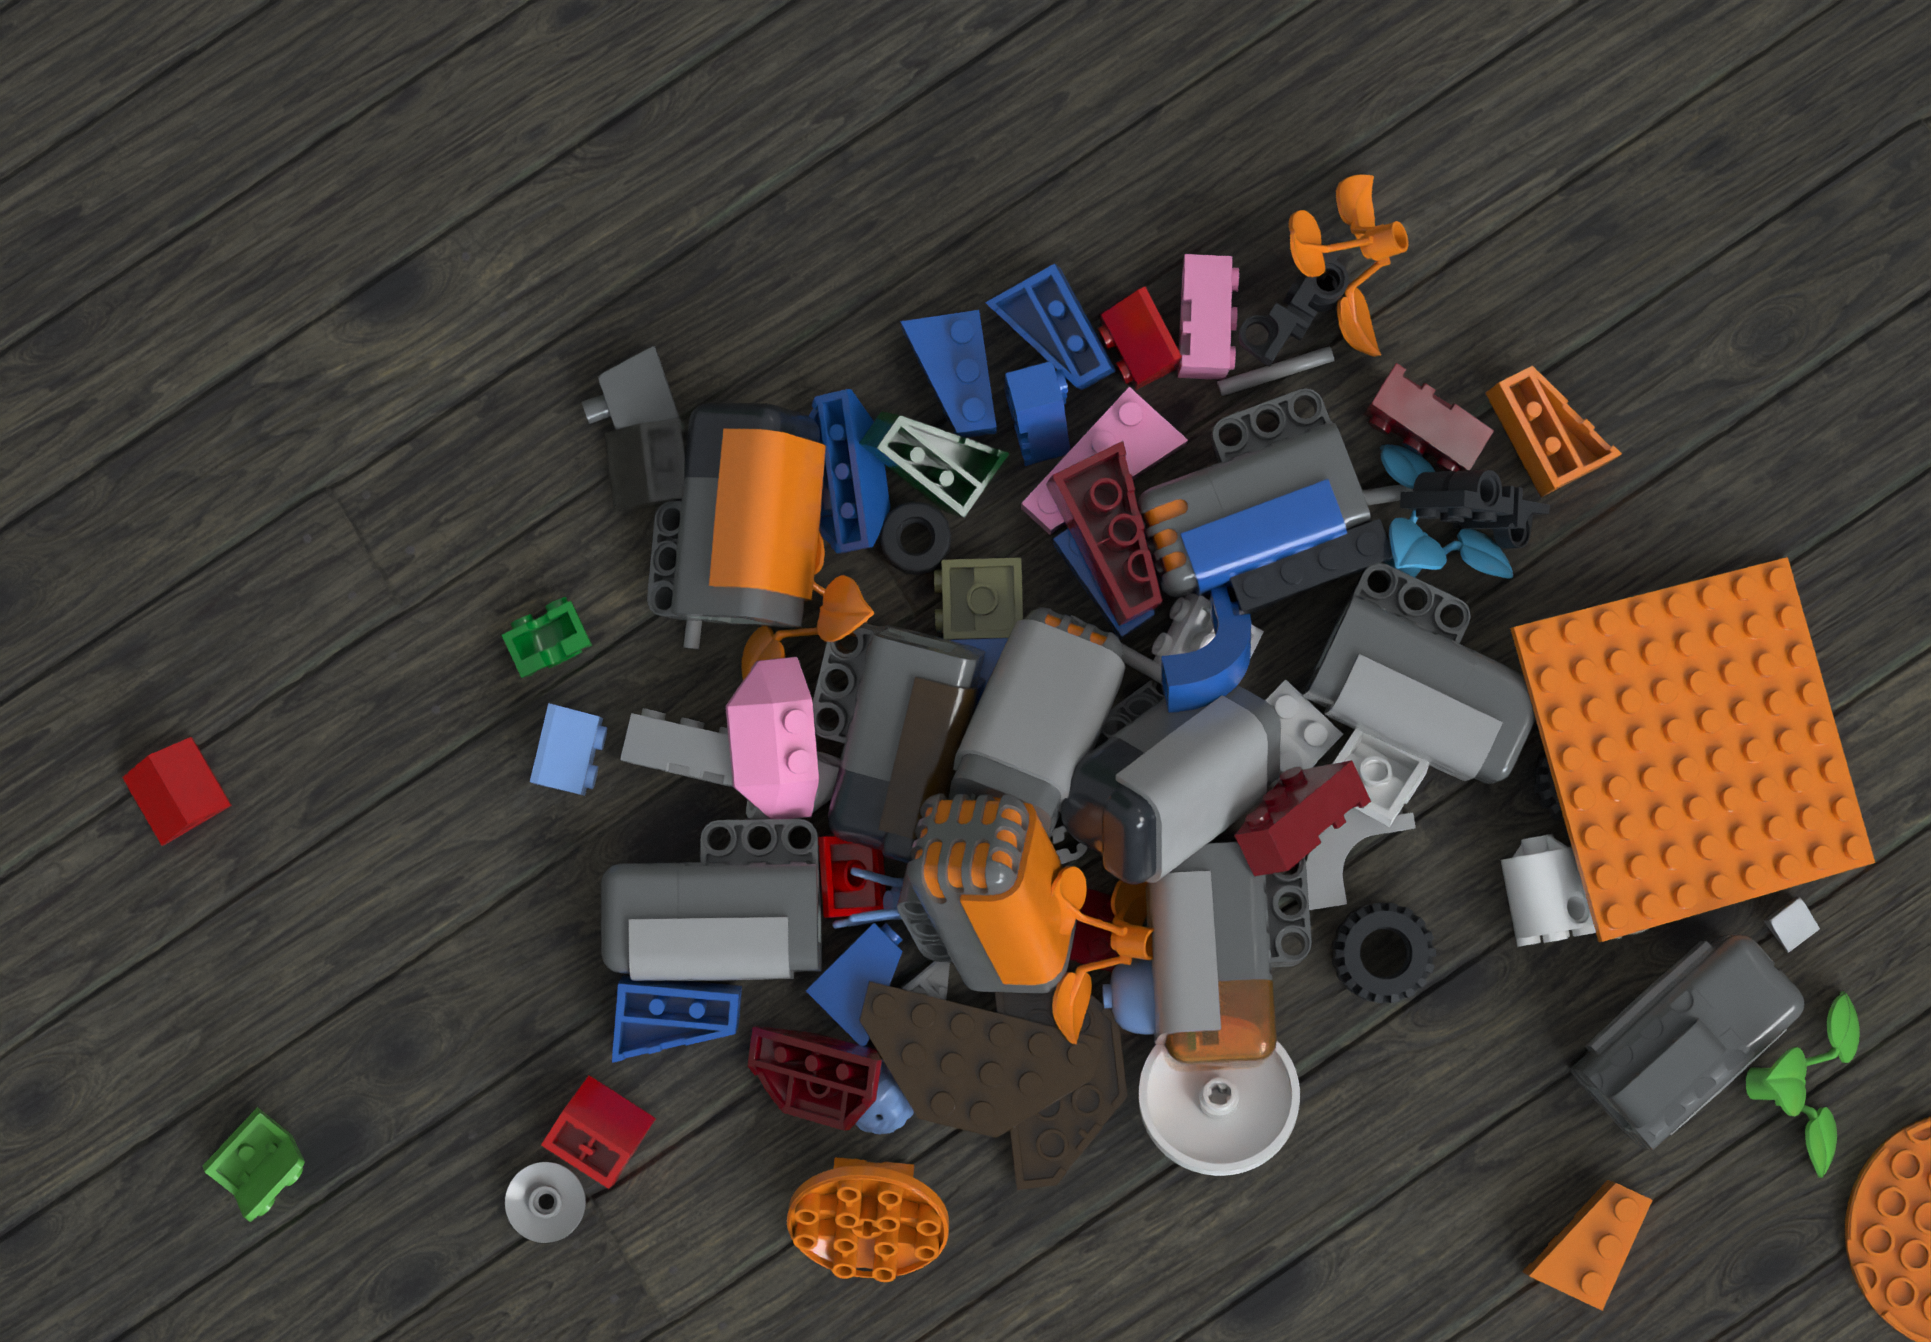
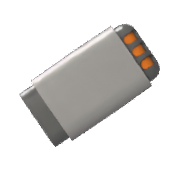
M1045 607L1034 609L1025 619L1017 621L987 682L956 753L953 768L956 770V773L951 781L949 800H953L956 794H967L972 800H977L980 794H991L992 797L1002 798L1003 795L1016 796L1023 803L1033 805L1050 839L1061 813V803L1069 796L1075 767L1083 757L1094 750L1121 686L1125 664L1122 661L1123 647L1119 637L1112 632H1104L1095 625L1078 622L1072 616L1061 615L1052 611L1051 608Z

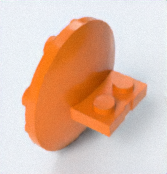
M835 1157L833 1169L811 1177L794 1192L788 1208L787 1228L794 1245L817 1264L832 1270L835 1276L843 1279L852 1278L853 1276L874 1278L880 1282H891L896 1276L905 1275L923 1268L939 1256L948 1239V1211L941 1198L930 1187L913 1178L914 1164L867 1162V1160ZM856 1268H869V1269H873V1270H872V1271H861V1270H856Z

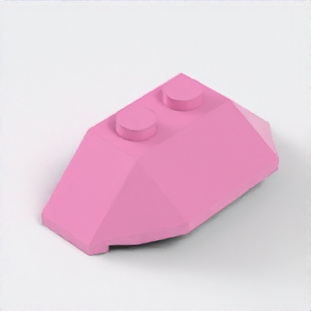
M797 657L756 661L751 668V672L743 680L726 705L733 787L769 819L811 817L819 783L812 697Z

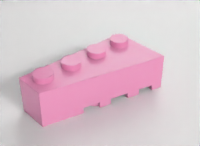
M1129 387L1021 503V509L1051 535L1066 525L1046 486L1052 475L1124 441L1129 473L1132 474V479L1134 480L1170 455L1184 448L1188 440Z

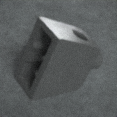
M655 346L644 350L599 375L598 379L603 394L582 401L589 424L612 417L618 433L681 423Z

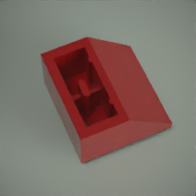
M589 1075L562 1111L541 1146L609 1189L619 1178L656 1120V1117Z

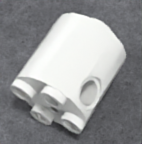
M1553 834L1522 839V844L1514 856L1501 860L1517 947L1541 943L1540 935L1543 936V941L1546 943L1568 939L1570 937L1569 930H1572L1573 937L1596 933L1572 847L1565 846L1556 840Z

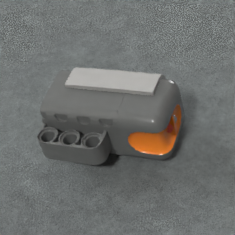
M802 819L717 820L707 824L701 833V862L622 863L611 866L605 871L601 880V955L604 964L613 972L630 974L631 980L794 979L795 972L822 971V890L818 831L810 822ZM798 827L807 828L811 832V842L804 849H795L790 844V834ZM757 828H766L771 834L770 844L762 850L752 848L749 841L751 833ZM716 829H727L731 836L729 846L724 850H714L710 845V835Z

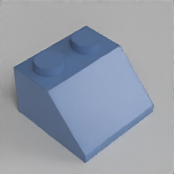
M548 703L530 782L585 796L587 788L593 789L598 773V766L592 765L596 749L603 750L607 735V727L602 726L603 718Z

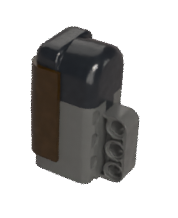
M863 623L853 631L858 639L856 650L844 648L840 640L827 642L812 703L815 733L823 738L845 743L830 802L828 827L831 833L841 840L882 850V854L887 858L909 863L913 861L910 855L911 845L918 839L915 834L916 824L923 818L920 813L922 804L930 796L936 794H944L949 800L951 781L956 773V770L953 769L955 756L984 691L986 681L980 677L985 651L974 646L890 625L879 627ZM833 669H840L847 674L849 679L847 688L839 689L834 686L831 681ZM823 708H832L838 713L839 724L837 727H829L823 722L821 717Z

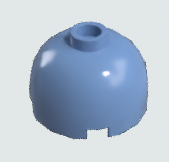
M1132 958L1131 965H1116L1112 970L1110 984H1103L1104 1008H1112L1115 1021L1123 1029L1135 1034H1154L1155 1001L1151 961Z

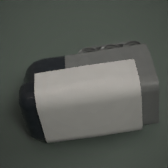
M1153 679L1110 710L1097 741V748L1083 757L1076 765L1071 779L1069 796L1061 803L1060 810L1065 828L1078 842L1103 856L1104 869L1124 883L1137 885L1145 881L1149 883L1157 882L1263 800L1262 798L1266 794L1267 787L1279 778L1281 723L1276 710L1267 701L1237 685L1226 696L1222 695L1205 707L1168 713L1162 684Z

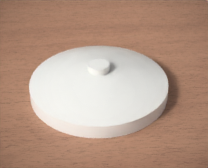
M1220 1016L1221 1030H1218L1219 1045L1203 1046V1044H1199L1200 1053L1192 1055L1190 1059H1182V1045L1156 1044L1144 1064L1139 1083L1140 1114L1146 1131L1155 1145L1168 1158L1180 1166L1194 1172L1214 1176L1243 1173L1260 1166L1272 1158L1282 1148L1292 1133L1300 1103V1087L1296 1069L1282 1045L1272 1035L1257 1025L1238 1018ZM1181 1032L1168 1034L1167 1044L1180 1036Z

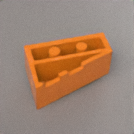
M1533 366L1497 383L1486 392L1540 497L1608 464L1622 454L1614 445L1610 446L1593 430L1595 427L1587 419L1583 420L1567 404L1568 400Z
M1607 1180L1574 1215L1573 1220L1558 1236L1556 1235L1548 1243L1544 1251L1522 1272L1603 1311L1653 1200L1618 1183Z

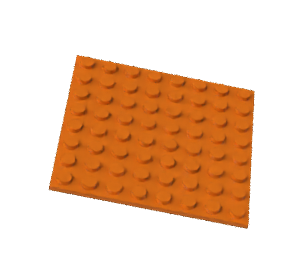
M1788 557L1510 628L1598 942H1604L1875 863Z

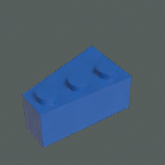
M979 310L900 321L901 329L931 385L954 434L963 438L995 434L997 427Z

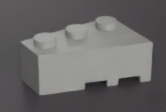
M644 708L641 715L631 713L620 758L621 761L733 787L728 728L720 727L718 733L704 730L703 722L687 718H681L680 724L664 721L665 713Z

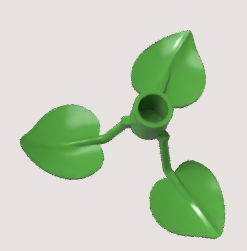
M1840 991V995L1835 998L1828 1013L1827 1033L1832 1047L1827 1053L1805 1059V1055L1800 1048L1792 1047L1781 1055L1771 1068L1752 1067L1749 1069L1746 1077V1089L1750 1099L1775 1100L1776 1106H1781L1788 1116H1797L1800 1112H1803L1809 1117L1810 1121L1805 1129V1140L1818 1178H1823L1834 1157L1837 1144V1127L1834 1117L1827 1107H1820L1816 1112L1814 1108L1804 1105L1806 1099L1805 1077L1807 1066L1828 1061L1839 1056L1842 1063H1849L1857 1051L1860 1037L1859 1021L1854 1005L1845 991Z

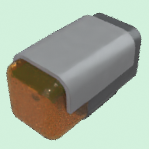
M1238 842L1209 843L1157 882H1147L1145 887L1147 927L1154 928V932H1152L1153 960H1151L1155 1001L1154 1037L1155 1044L1162 1045L1164 1060L1172 1069L1181 1072L1252 1069L1263 1065L1276 1049L1277 1034L1272 968L1298 965L1311 950L1312 940L1305 857L1295 864L1296 872L1292 875H1283L1278 872L1254 876ZM1286 896L1294 898L1299 905V912L1295 915L1282 913L1278 905L1279 899ZM1288 936L1297 938L1301 943L1302 952L1295 956L1288 955L1282 949L1281 940Z

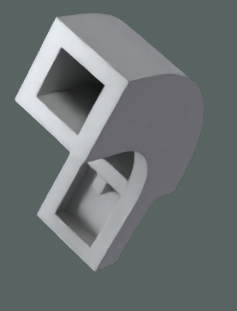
M1351 808L1344 814L1346 820L1344 825L1339 829H1334L1333 825H1331L1319 835L1321 844L1305 856L1309 910L1347 904L1343 882V866L1350 850L1359 841L1372 835L1415 829L1413 813L1403 814L1401 809L1391 826L1388 827L1356 808Z

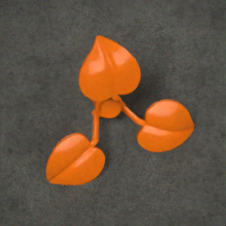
M1354 175L1345 178L1338 184L1336 202L1341 219L1347 225H1350L1351 233L1357 239L1321 245V232L1316 220L1309 212L1299 210L1294 212L1289 219L1290 248L1298 269L1304 275L1312 278L1321 276L1325 272L1323 253L1360 246L1365 258H1372L1376 261L1348 284L1344 292L1345 297L1340 298L1337 302L1339 326L1347 343L1360 352L1376 357L1382 354L1377 345L1366 300L1357 287L1381 267L1390 265L1389 257L1406 252L1408 249V236L1405 228L1398 221L1375 226L1372 202L1374 176Z
M820 532L818 534L814 575L822 569L825 557L824 543ZM844 575L836 577L826 589L815 581L813 582V590L823 596V605L820 607L819 619L815 628L779 630L775 634L769 626L758 628L748 639L743 651L741 666L743 680L751 672V668L756 661L785 658L784 647L780 642L783 638L819 635L824 641L836 642L847 635L857 637L853 631L863 623H867L868 619L874 615V611L864 600L856 582L851 577Z
M1075 866L1064 867L1058 872L1057 878L1051 886V897L1056 895L1060 904L1061 925L1059 933L1061 935H1069L1076 919L1083 923L1111 931V947L1120 955L1080 965L1076 968L1075 973L1066 972L1062 980L1057 984L1052 1003L1053 1016L1063 1035L1072 1044H1077L1091 996V976L1086 972L1118 964L1131 965L1132 958L1153 960L1152 932H1154V928L1142 926L1147 915L1146 881L1137 885L1124 883L1121 880L1117 882L1111 898V909L1115 915L1113 924L1084 915L1079 911L1085 902L1087 892L1086 879L1079 868Z

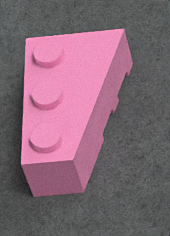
M1184 255L1179 352L1182 359L1178 367L1177 378L1223 380L1226 378L1229 370H1234L1236 346H1230L1231 330L1236 331L1237 307H1231L1232 291L1238 292L1239 268H1232V256Z

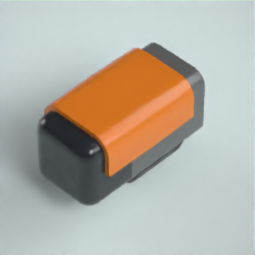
M705 403L698 405L692 411L688 426L682 501H669L662 504L656 511L647 594L648 606L654 614L678 620L704 621L722 625L802 628L804 602L812 600L826 445L819 443V426L810 416L769 403Z

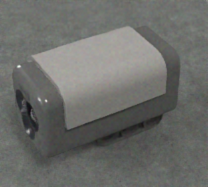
M1383 563L1368 567L1358 578L1302 694V697L1325 707L1324 715L1354 730L1358 729L1398 749L1426 760L1430 766L1464 782L1474 778L1485 784H1493L1507 778L1536 720L1523 673L1459 644L1471 617L1470 609L1466 603ZM1378 573L1385 577L1387 589L1384 593H1376L1369 588L1367 580L1370 574ZM1414 590L1421 594L1423 597V607L1421 610H1411L1404 603L1406 591ZM1449 607L1457 611L1460 619L1457 627L1450 628L1442 623L1440 613L1443 608Z

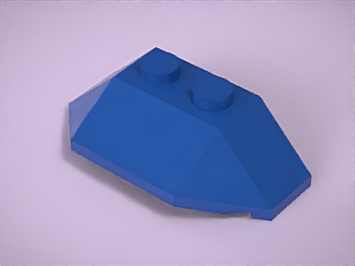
M852 389L816 396L813 400V409L809 416L819 426V443L826 445L819 532L831 544V548L836 554L873 547L890 510L885 464L859 444L874 421Z

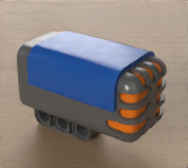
M1307 388L1291 392L1219 420L1214 426L1211 435V445L1218 463L1151 487L1141 494L1137 502L1139 514L1142 516L1145 528L1144 535L1147 547L1150 550L1153 566L1159 578V585L1169 596L1177 598L1187 596L1189 593L1205 597L1210 595L1211 589L1228 587L1230 577L1276 562L1347 534V530L1371 522L1367 502L1336 424L1330 421L1320 395L1314 390ZM1300 400L1310 402L1315 410L1314 416L1307 419L1300 418L1294 412V404ZM1262 414L1272 415L1276 419L1278 427L1273 432H1263L1258 428L1256 418ZM1224 428L1235 429L1240 435L1239 444L1235 446L1224 445L1219 439V432Z

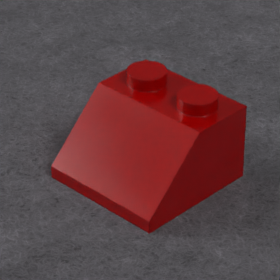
M1146 287L1137 290L1101 314L1100 322L1102 326L1097 328L1098 333L1107 349L1114 347L1120 359L1115 365L1125 384L1132 382L1135 390L1178 369L1182 356Z

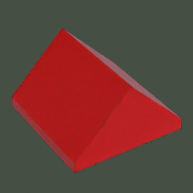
M193 737L148 755L122 777L162 846L232 806Z
M836 836L818 837L824 918L845 917L852 914L884 909L885 884L863 879L850 873L852 868H858L885 875L882 850L844 841Z

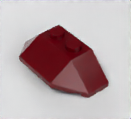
M755 1026L752 1028L747 1066L754 1075H758L763 1087L782 1113L846 1131L850 1130L876 1101L882 1060L875 1049L817 1033Z

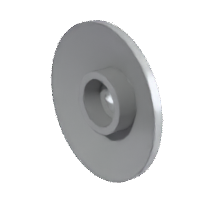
M553 1162L534 1163L522 1169L510 1182L505 1196L506 1214L513 1228L523 1237L539 1243L555 1242L571 1234L581 1222L585 1211V1192L578 1177L565 1166ZM543 1194H550L554 1198L552 1208L545 1209L541 1206L540 1197Z

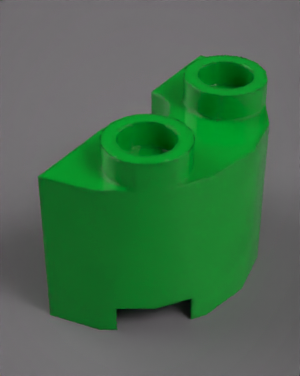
M567 597L560 598L546 605L547 613L534 620L532 614L515 620L510 624L513 630L502 635L521 678L532 676L535 672L547 666L549 669L582 653L581 649L592 646L573 602H568Z

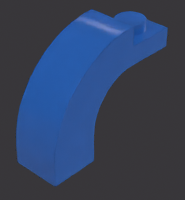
M1218 587L1210 591V617L1215 633L1212 641L1203 648L1193 652L1161 656V684L1168 713L1205 707L1222 695L1226 696L1240 683L1248 669L1251 657L1250 614L1240 615L1237 602H1230L1227 587Z

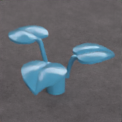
M1389 444L1381 445L1380 447L1382 449L1381 460L1386 471L1394 480L1407 488L1413 489L1419 474L1435 472L1426 459L1407 448ZM1416 510L1412 511L1409 520L1406 518H1395L1390 524L1389 538L1393 558L1386 564L1414 578L1422 568L1431 570L1441 569L1446 564V554L1453 550L1460 551L1464 562L1478 571L1503 578H1512L1514 576L1510 563L1501 548L1482 532L1473 529H1461L1457 534L1459 541H1453L1442 548L1436 540L1429 537L1426 532H1423L1416 525L1418 519L1416 517Z

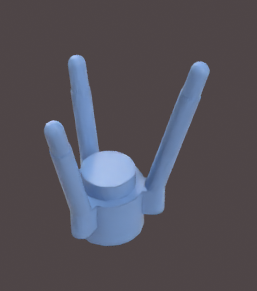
M858 868L850 870V873L854 876L892 886V890L886 891L884 894V909L852 914L847 919L836 920L832 923L834 928L850 927L883 920L902 919L897 910V904L904 878H893Z

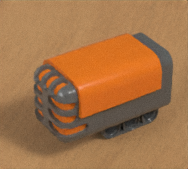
M944 794L930 796L920 808L923 818L917 822L915 834L918 839L912 843L910 849L913 861L907 864L897 904V910L919 951L930 960L954 963L965 986L974 991L1050 993L1056 990L1057 984L1067 972L1077 919L1069 935H1061L1059 933L1061 925L1060 904L1056 895L1051 897V886L1057 878L1058 872L1063 869V866L1033 805L1023 803L1016 796L1003 795L1002 798L992 797L991 794H980L977 800H972L967 794H956L953 800H948Z

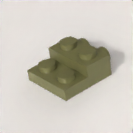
M1021 558L942 560V569L934 570L935 593L943 594V609H935L936 633H944V639L1009 638L1016 622L1023 620Z

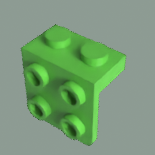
M257 1107L202 1167L205 1173L234 1195L242 1216L251 1222L257 1216H262L270 1210L274 1204L275 1196L285 1186H290L298 1180L302 1174L305 1161L293 1136Z

